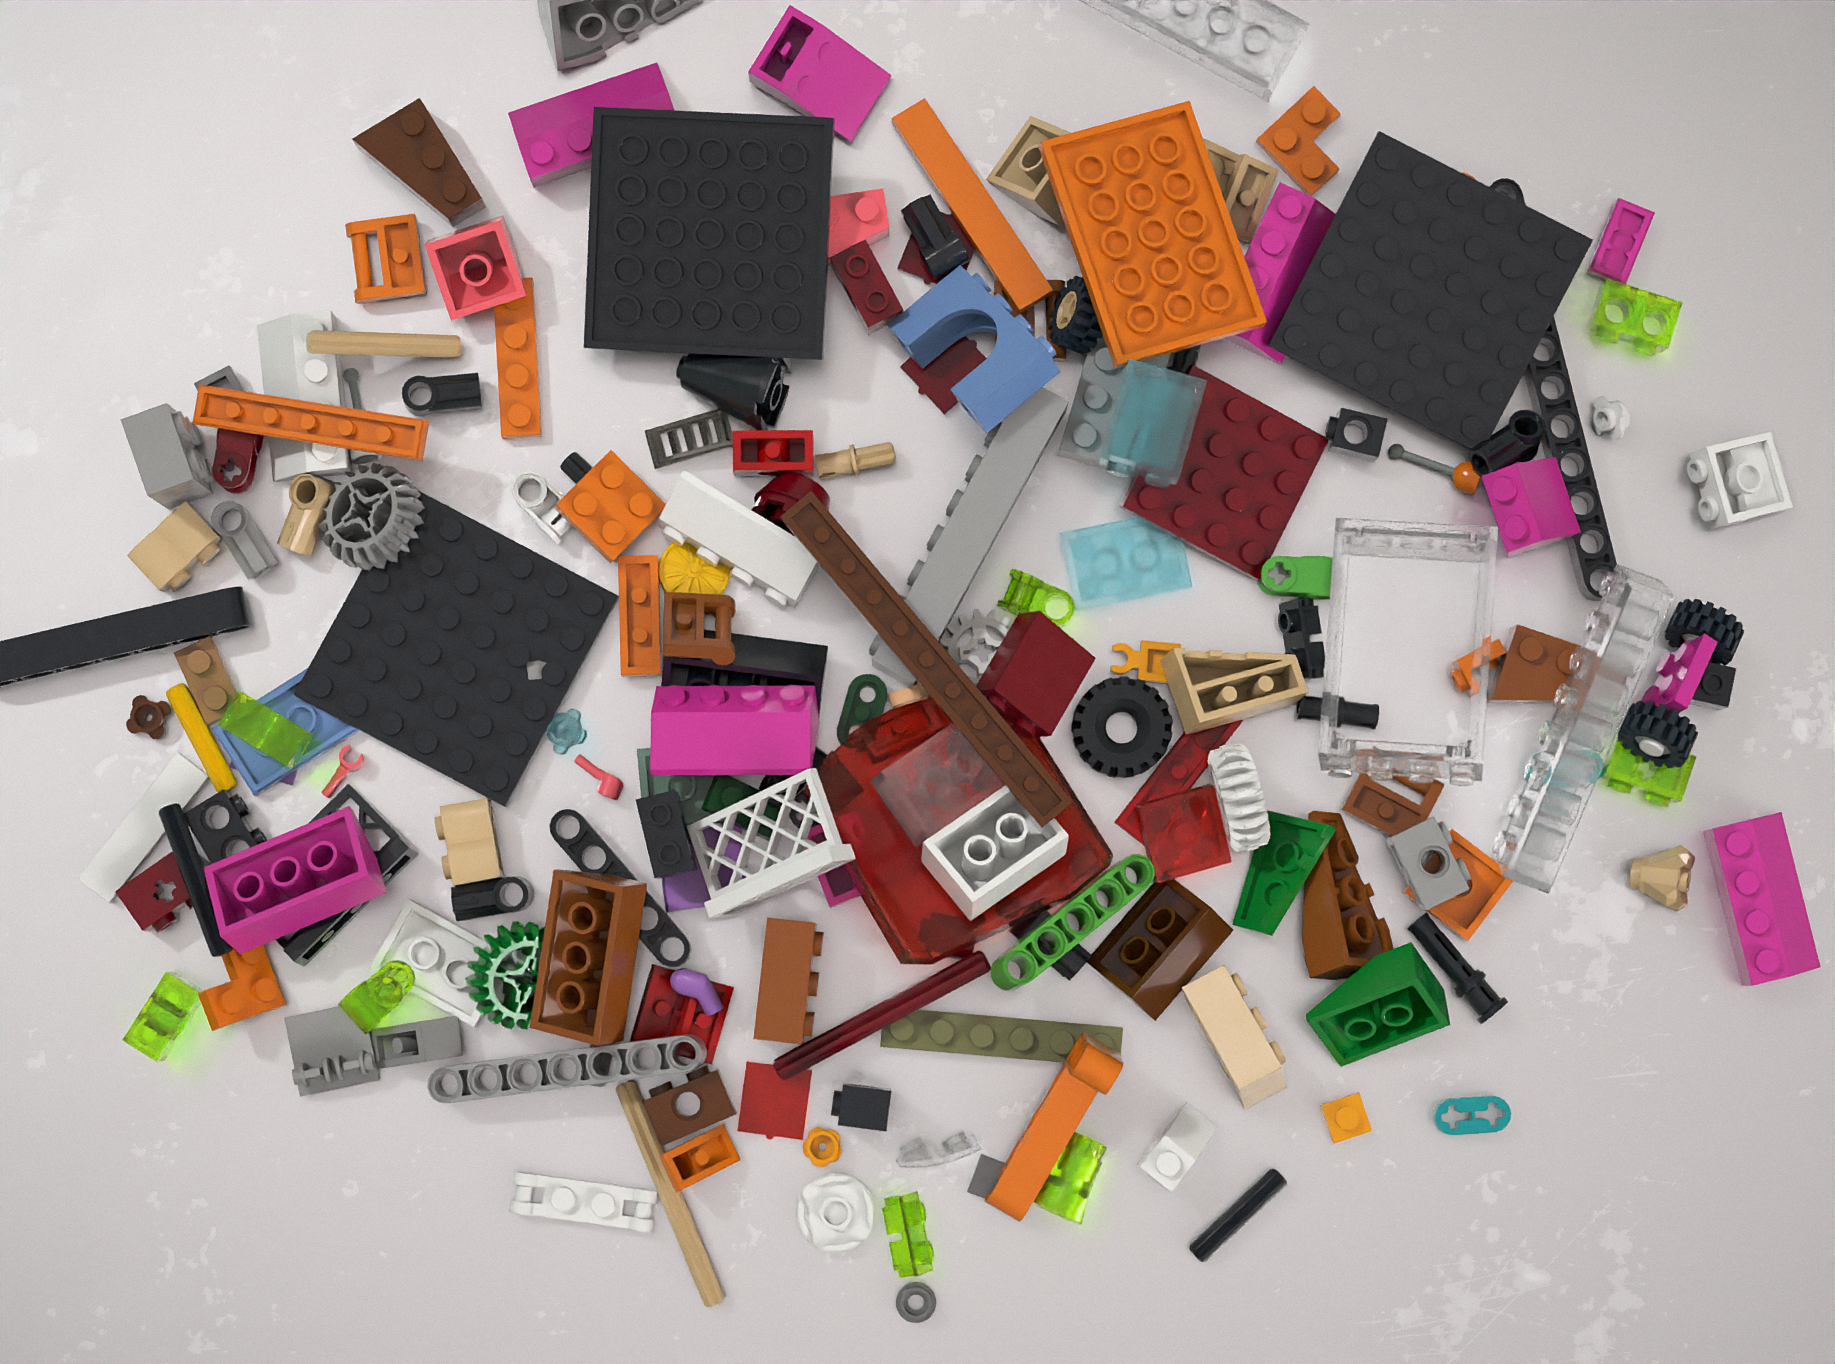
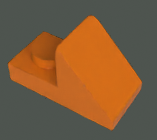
M724 1124L659 1156L676 1193L741 1160Z

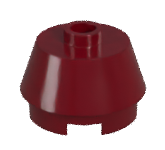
M786 471L780 473L755 494V504L752 511L795 536L780 519V516L810 491L816 495L829 511L830 497L826 490L811 478L796 472Z

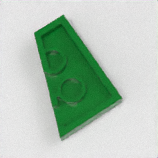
M1267 810L1271 833L1268 844L1259 846V849L1254 850L1232 925L1272 936L1337 828Z

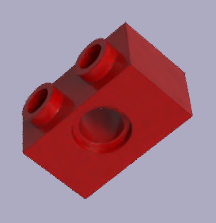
M813 430L733 431L734 476H778L786 471L796 472L805 476H814Z

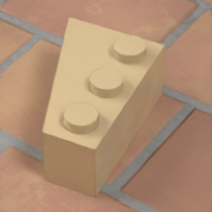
M1172 648L1160 660L1186 735L1295 705L1309 692L1296 655L1258 652L1234 654L1222 653V650L1201 652L1186 651L1185 648Z
M1222 965L1182 987L1185 1000L1208 1043L1211 1044L1222 1063L1221 1067L1227 1077L1229 1076L1240 1096L1239 1101L1244 1110L1287 1088L1281 1066L1287 1062L1276 1041L1268 1043L1262 1030L1267 1028V1025L1257 1007L1248 1008L1243 999V996L1247 995L1248 992L1237 973L1230 976L1225 965Z

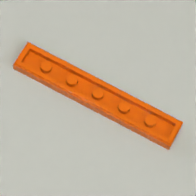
M924 98L894 116L892 124L1018 313L1021 314L1052 295V287L927 100Z
M201 384L198 387L192 424L419 461H423L429 421Z

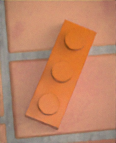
M658 555L618 556L621 676L661 675Z

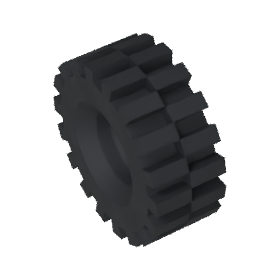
M1120 676L1113 679L1111 677L1091 687L1076 706L1071 723L1073 743L1079 751V756L1082 760L1087 762L1096 772L1104 773L1113 778L1133 777L1153 767L1166 753L1173 734L1171 732L1173 724L1172 715L1169 713V706L1166 700H1163L1158 694L1159 691L1145 684L1143 680L1138 678L1136 680L1130 679L1128 676ZM1117 712L1130 714L1137 723V733L1127 743L1113 741L1106 731L1107 720Z

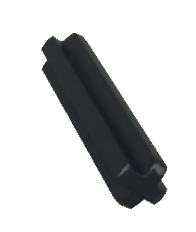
M1270 1169L1190 1245V1251L1199 1261L1206 1262L1287 1185L1286 1179L1276 1169Z

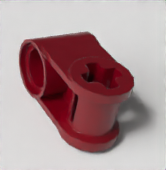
M218 428L212 474L215 481L227 492L242 494L253 485L258 456L263 444V435ZM236 465L242 472L240 475H234L231 481L226 476V472L233 471Z

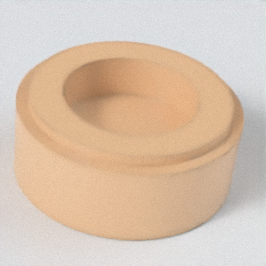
M920 684L888 694L891 706L894 709L926 701L930 697Z

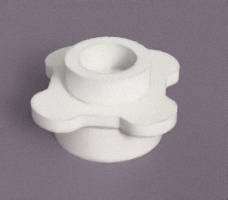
M1604 396L1596 398L1594 401L1596 411L1593 415V430L1598 435L1608 434L1613 440L1621 439L1624 430L1627 429L1630 423V413L1627 406L1619 400L1609 402Z

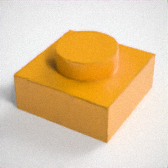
M1359 1092L1320 1105L1334 1144L1372 1131Z

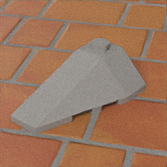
M537 0L539 16L557 71L595 62L607 55L605 53L607 49L623 40L629 43L639 37L637 32L655 22L664 23L703 1Z

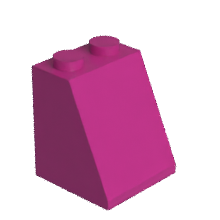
M1556 457L1516 463L1482 476L1508 558L1581 533Z

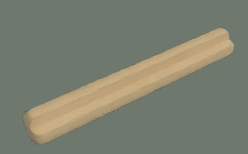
M313 330L307 333L306 348L312 354L455 358L461 353V340L457 335Z

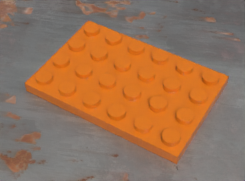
M1190 101L1040 142L1038 148L1114 369L1264 327L1267 320Z

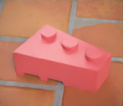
M883 188L831 196L828 265L831 264L832 257L864 240L870 246L889 236V221Z

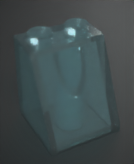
M1128 359L1099 464L1107 466L1106 472L1116 476L1128 478L1130 473L1145 476L1144 482L1152 486L1168 488L1169 483L1177 485L1207 380Z

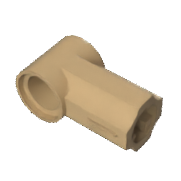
M305 473L293 479L289 487V499L292 505L277 544L302 555L311 556L321 530L318 525L325 519L322 509L328 507L330 502L328 496L333 495L336 491L332 480Z

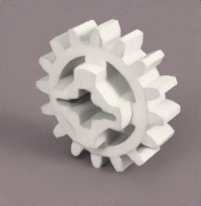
M974 609L973 619L968 620L963 613L958 616L960 626L957 628L949 624L946 628L952 636L951 639L941 638L940 644L948 649L949 655L958 665L968 664L976 670L977 678L965 673L975 686L1002 642L996 641L988 635L987 627L997 631L1003 638L1008 632L1006 627L1010 618L1006 616L1000 622L996 621L995 610H991L987 618H982L979 609ZM971 629L972 639L966 646L956 648V643L961 635ZM978 643H983L986 650L994 651V653L988 655L986 662H980L979 656H972L970 652L976 650Z

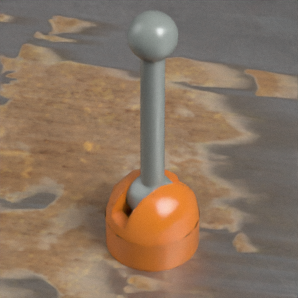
M1400 444L1390 446L1389 455L1391 458L1396 460L1404 458L1452 475L1453 483L1457 489L1474 496L1480 476L1473 470L1471 462L1465 461L1453 468L1405 451Z

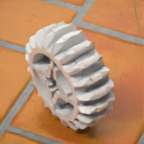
M1242 743L1235 745L1227 744L1219 746V749L1211 750L1207 760L1210 781L1219 818L1221 819L1229 846L1236 852L1259 849V846L1268 844L1271 833L1263 790L1252 755L1249 753V749Z

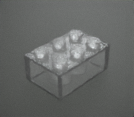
M953 723L870 780L915 847L1005 786Z

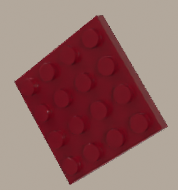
M1191 365L1188 367L1119 507L1254 580H1260L1262 566L1271 558L1329 440L1324 439L1323 435L1197 366Z

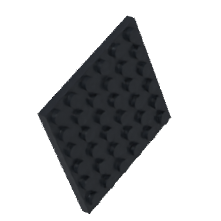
M594 107L584 348L823 360L835 118Z
M1378 131L1268 346L1471 449L1480 442L1490 439L1593 239Z
M419 491L421 495L418 500L425 507L417 514L424 523L414 528L419 538H410L407 543L410 552L400 550L398 552V562H391L387 559L384 569L373 566L370 571L361 570L296 689L294 696L496 803L507 807L613 611L619 596ZM537 660L546 662L547 664L544 665L541 671L542 679L529 680L527 663Z

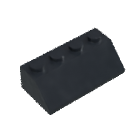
M704 629V638L715 639V631ZM731 633V642L735 645V659L728 665H718L712 659L663 656L661 686H815L820 717L828 646Z

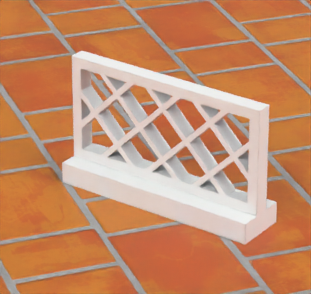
M809 768L687 826L711 900L704 902L709 918L738 913L856 859L851 844H842L816 768ZM807 782L811 793L807 807L794 801L799 785ZM770 798L782 803L776 822L763 815ZM791 808L804 815L798 833L785 827ZM740 812L751 817L745 836L733 830L737 814ZM813 820L822 825L827 839L819 844L807 839ZM760 823L773 829L767 848L754 841ZM712 827L721 832L715 850L707 846L702 830ZM782 834L795 841L789 858L776 853ZM730 837L742 843L737 862L724 856ZM751 849L764 855L760 870L757 873L746 868ZM721 863L734 870L729 885L724 888L721 887L717 875Z

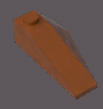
M1312 811L1308 813V820L1327 824L1337 829L1305 880L1302 929L1305 963L1308 968L1309 978L1329 980L1349 978L1374 956L1393 949L1390 930L1385 918L1378 919L1369 898L1375 894L1370 883L1364 885L1355 865L1358 863L1359 856L1341 814Z

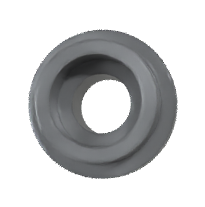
M908 1283L897 1294V1311L908 1322H924L935 1311V1294L924 1283ZM912 1295H920L924 1300L923 1306L918 1310H914L908 1305V1300Z

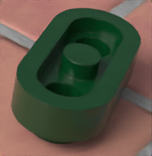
M862 674L856 677L849 685L837 726L838 741L849 752H864L875 742L888 695L885 683L876 675ZM872 688L876 694L874 700L864 702L860 698L862 689ZM853 726H860L864 729V737L860 740H853L849 736V730Z

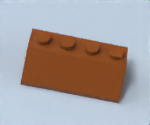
M553 870L530 1028L597 1046L623 1041L647 883L609 874Z

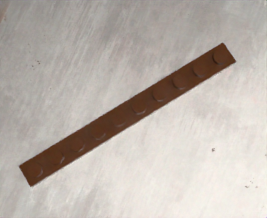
M812 491L780 516V519L1040 828H1043L1073 802Z

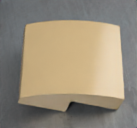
M1203 139L1238 240L1249 243L1252 240L1279 169L1247 154L1238 155L1207 139Z

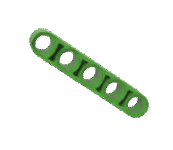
M1132 854L1113 864L993 962L990 971L994 984L1002 990L1012 991L1034 980L1145 890L1153 882L1155 876L1152 862L1146 856ZM1126 866L1135 871L1137 875L1136 884L1131 883L1127 879ZM1097 890L1106 894L1108 898L1107 908L1099 904L1096 897ZM1068 913L1073 914L1079 922L1078 931L1069 927L1067 923ZM1038 937H1042L1048 942L1050 946L1049 955L1043 954L1039 950ZM1009 960L1019 966V979L1010 975L1008 971Z

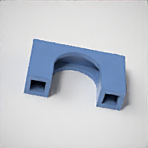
M959 265L887 326L901 348L922 369L964 336L977 332L997 334L996 344L987 359L951 388L952 393L963 410L985 433H988L1059 374L1060 370L1052 358L1057 353L1046 338L1041 335L1036 339L1032 335L1035 332L1021 314L1014 318L1011 315L1013 310L1007 301L999 293L993 297L990 294L991 288L981 275L976 272L971 276Z

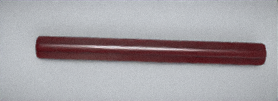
M976 951L775 1058L773 1066L776 1073L782 1080H787L988 973L991 970V966L986 955L982 951Z

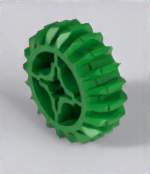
M513 921L510 931L503 925L497 926V938L490 934L484 935V940L488 944L484 949L478 946L473 947L474 952L479 958L478 961L467 962L468 968L475 971V974L465 978L469 986L475 987L468 994L471 1000L478 1002L476 1010L482 1015L488 1014L487 1019L491 1023L498 1024L501 1022L504 1028L511 1030L515 1024L522 1030L528 1029L535 994L529 999L528 997L536 989L538 976V958L535 957L537 948L540 951L542 950L545 927L539 929V926L534 922H528L524 927L520 922ZM512 952L511 956L507 960L501 962L507 954ZM524 972H526V973H528L529 975H531V976L523 975V977L518 976V977H516V979H513L512 977L509 976V975L517 976V974L522 975V974H524ZM494 977L503 981L502 993L505 994L503 1003H500L495 994Z

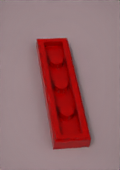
M1243 720L1186 735L1184 731L1114 823L1146 847L1209 766L1207 760L1210 751L1225 745Z

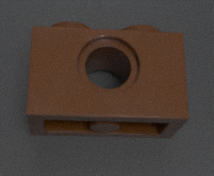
M708 1065L685 1074L688 1080L687 1083L673 1088L671 1081L648 1090L651 1098L644 1100L643 1103L661 1146L737 1114L719 1069L710 1072ZM692 1092L697 1095L700 1100V1108L696 1114L686 1115L679 1110L678 1098L682 1093Z

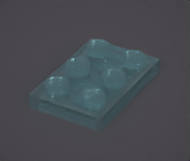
M1138 517L1061 532L1059 534L1075 612L1193 587L1183 541Z

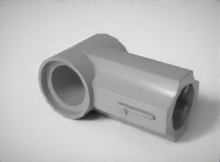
M225 501L214 508L211 515L213 528L220 534L248 580L261 575L278 563V560L245 507L234 501ZM229 510H238L241 514L240 526L235 530L226 531L222 526L223 515Z

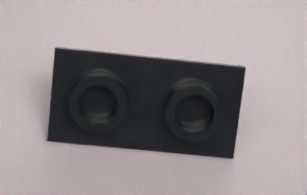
M1298 598L1279 604L1278 625L1283 633L1285 654L1296 655L1304 679L1325 677L1324 669H1327L1323 641L1310 642L1309 635L1322 633L1318 605L1314 606L1313 598L1302 600Z

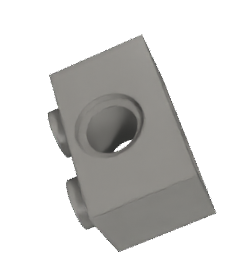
M1431 817L1386 839L1421 911H1426L1469 890L1466 881L1471 879L1469 871L1461 858H1454L1448 846L1453 843V840L1443 821L1437 823L1435 818ZM1427 851H1433L1440 857L1441 866L1435 874L1426 872L1421 865L1422 856Z

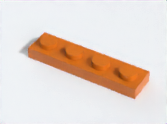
M532 277L523 278L527 296L494 306L502 439L542 436L534 282Z

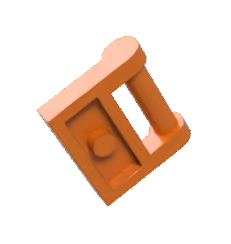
M415 214L362 220L345 224L346 236L351 238L357 283V289L354 290L355 303L365 304L378 300L426 294ZM370 234H377L384 285L373 286L367 244V236Z

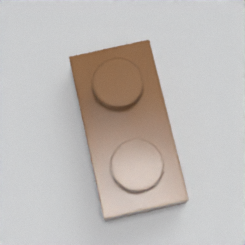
M211 636L174 652L206 725L210 726L234 715L244 708Z

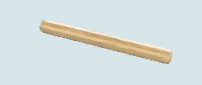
M629 1080L618 1085L616 1093L702 1301L706 1307H712L724 1300V1293L681 1191L676 1193L659 1158L665 1151L659 1142L644 1106V1100L637 1083L634 1080Z

